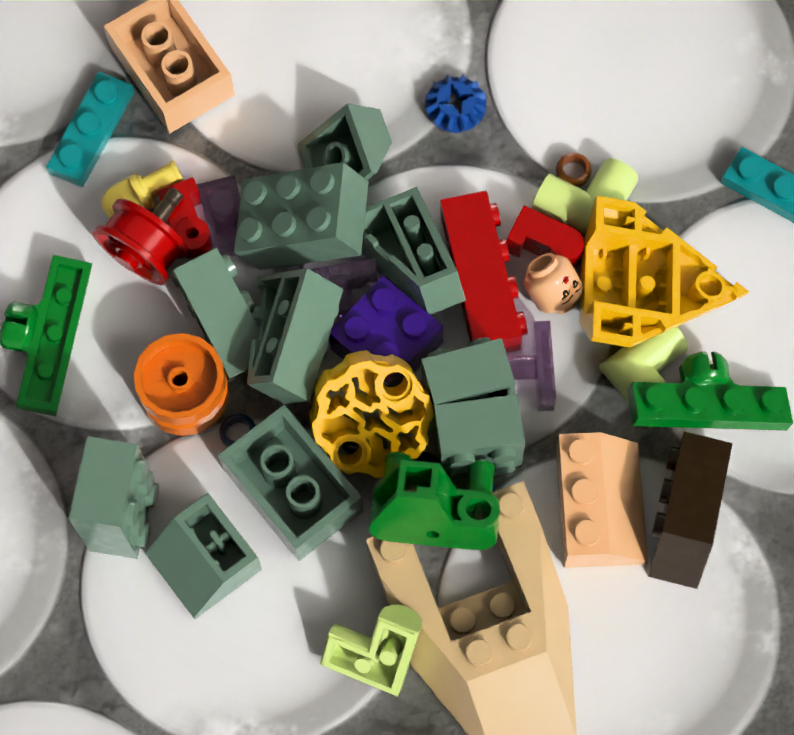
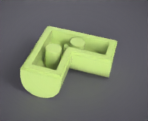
M607 158L603 161L591 184L585 191L550 173L541 184L533 201L532 209L576 229L585 237L595 197L603 196L627 201L638 182V175L624 162Z
M674 327L632 347L621 348L602 362L599 369L629 403L627 389L632 382L667 383L659 372L685 354L688 350V344L679 328Z
M386 606L377 618L372 638L335 623L328 633L320 665L398 697L422 627V619L415 610L407 606Z

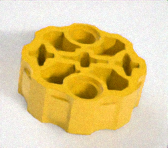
M367 350L354 352L346 355L343 362L336 365L333 369L324 370L315 383V395L312 409L309 411L313 435L316 444L323 448L330 457V460L342 472L347 474L356 472L366 473L374 478L384 477L385 456L388 453H405L412 460L417 459L429 442L427 433L430 420L434 417L432 402L425 386L420 383L413 373L411 366L403 359L393 354L388 356L373 355ZM399 372L404 375L403 381L396 387L383 385L385 377L390 373ZM352 378H358V387L367 396L355 390ZM340 387L343 389L344 395L342 397L335 395L330 399L329 390L337 392ZM388 407H390L391 409L395 410V411L398 412L399 414L393 413L392 411H390V410L388 409ZM377 408L380 418L370 415L365 420L362 411L372 413ZM410 430L412 431L413 436L411 438L404 436L401 440L399 439L398 434L400 432L407 434ZM381 436L387 439V443L389 446L388 449L383 448V439ZM347 441L359 444L358 449L353 454L343 455L338 452L339 447Z

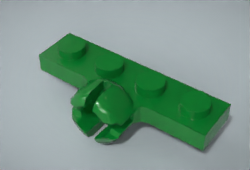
M53 255L43 297L39 304L29 305L14 301L7 306L4 313L6 316L5 321L2 322L0 329V345L4 349L22 352L27 357L16 408L56 417L89 283L92 263Z
M706 351L687 356L679 367L681 383L632 382L627 389L633 426L787 431L793 424L786 387L742 386L735 384L730 378L727 360L718 352H711L713 364L710 365Z

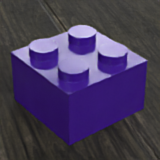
M382 276L332 327L329 336L330 349L343 360L348 354L365 350L373 355L388 356L393 354L406 361L411 366L413 373H415L421 367V359L427 358L430 352L437 350L443 343V325L387 278ZM399 372L390 373L385 377L383 385L396 387L403 381L404 375Z

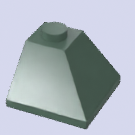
M346 104L300 141L298 147L306 168L344 162L368 180L378 172L392 141L380 109Z

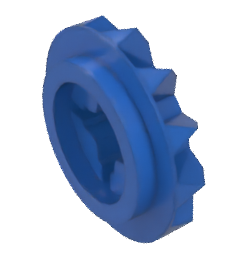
M447 74L443 80L437 83L433 82L431 89L426 94L425 110L430 121L441 130L452 133L465 132L474 128L483 119L486 112V93H483L477 81L468 80L464 74L460 77H450ZM452 92H454V95H457L459 100L465 99L462 101L461 114L458 113L453 104L446 105L450 102Z

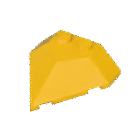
M603 196L595 197L581 256V282L583 290L580 296L579 323L590 341L632 347L744 297L749 291L738 282L733 285L715 271L717 268L715 264L666 227L665 230H662L644 216L647 211L637 203Z

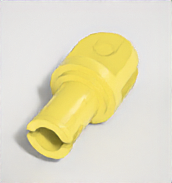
M173 160L145 177L137 176L134 173L112 185L104 193L102 198L103 212L111 218L114 214L112 205L117 199H126L150 210L154 208L153 203L156 202L155 197L158 196L156 191L184 181V178Z

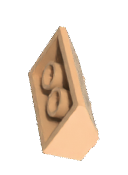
M601 432L559 434L556 457L564 568L648 564L638 443Z

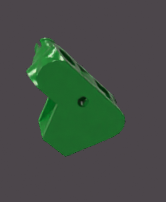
M401 452L388 453L385 456L383 480L373 492L369 523L370 533L380 540L396 543L469 550H485L493 547L497 542L500 516L499 500L492 494L495 466L489 461L475 460L468 467L467 490L456 489L439 463L411 461L409 455Z

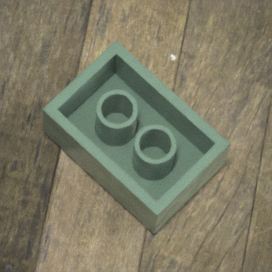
M344 162L243 179L234 253L260 270L361 256L369 182Z
M282 405L218 455L226 474L298 561H301L364 511L362 496L319 445L316 444L314 439L285 405Z
M88 436L86 438L68 519L91 552L138 559L140 547H146L148 544L150 523L146 522L149 507L154 508L156 505L159 485L154 483L153 472L149 470L148 461L144 459L138 444Z

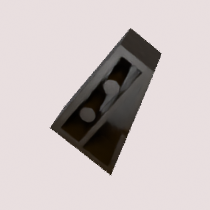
M684 431L679 447L671 445L666 470L673 472L671 480L664 478L658 502L665 504L663 513H656L651 536L656 537L657 541L648 577L694 589L698 588L714 542L733 443Z

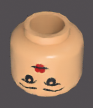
M546 253L535 258L528 265L523 281L537 309L544 313L564 314L569 312L576 306L583 290L581 279L570 260L564 256Z

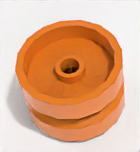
M185 333L165 335L150 343L138 358L134 370L135 391L150 421L162 431L178 436L199 434L214 426L224 414L229 400L227 376L222 360L215 348L201 337Z

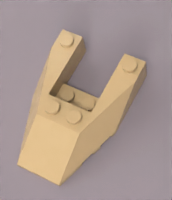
M523 481L492 492L500 503L496 543L512 581L444 607H437L413 544L383 541L374 536L366 539L367 552L387 605L407 606L415 610L422 619V627L410 661L411 667L430 687L436 698L448 709L467 735H577L568 604L539 518Z

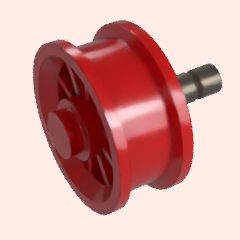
M170 188L164 196V200H161L153 212L132 201L117 199L112 205L114 214L105 226H96L92 232L93 237L124 268L151 283L164 285L169 279L166 271L176 258L182 259L188 253V247L183 239L165 223L175 210L174 207L178 206L184 196L175 188Z

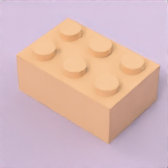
M148 0L104 25L111 50L169 134L235 95L230 72L179 0Z

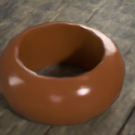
M575 152L562 156L557 162L555 169L557 177L577 187L585 184L591 177L592 172L591 163L587 157ZM575 162L582 165L584 173L576 178L569 177L564 173L563 167L568 163Z

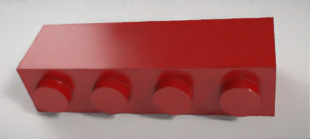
M487 190L440 199V218L448 252L457 269L466 301L461 302L469 341L472 342L479 338H490L491 341L502 338L506 353L521 350L522 336L528 335L524 312H516L513 300L519 298L515 276L507 275L505 263L510 262L506 240H499L496 227L501 226L497 203L490 204Z

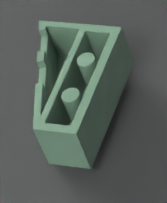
M417 187L366 207L362 254L430 315L466 301L457 269Z
M215 248L173 269L171 278L176 288L179 287L188 303L187 307L192 317L196 318L206 342L212 345L222 360L227 380H230L248 370L251 340L258 339L259 327L251 314L256 306L246 289L240 292L233 277L238 275V272L230 256L227 253L221 256L218 249Z
M308 268L257 276L256 287L262 290L261 307L257 306L254 308L253 319L259 322L258 339L251 340L247 385L283 404L310 402L323 356L328 349V339L333 322L339 312V303L343 289Z

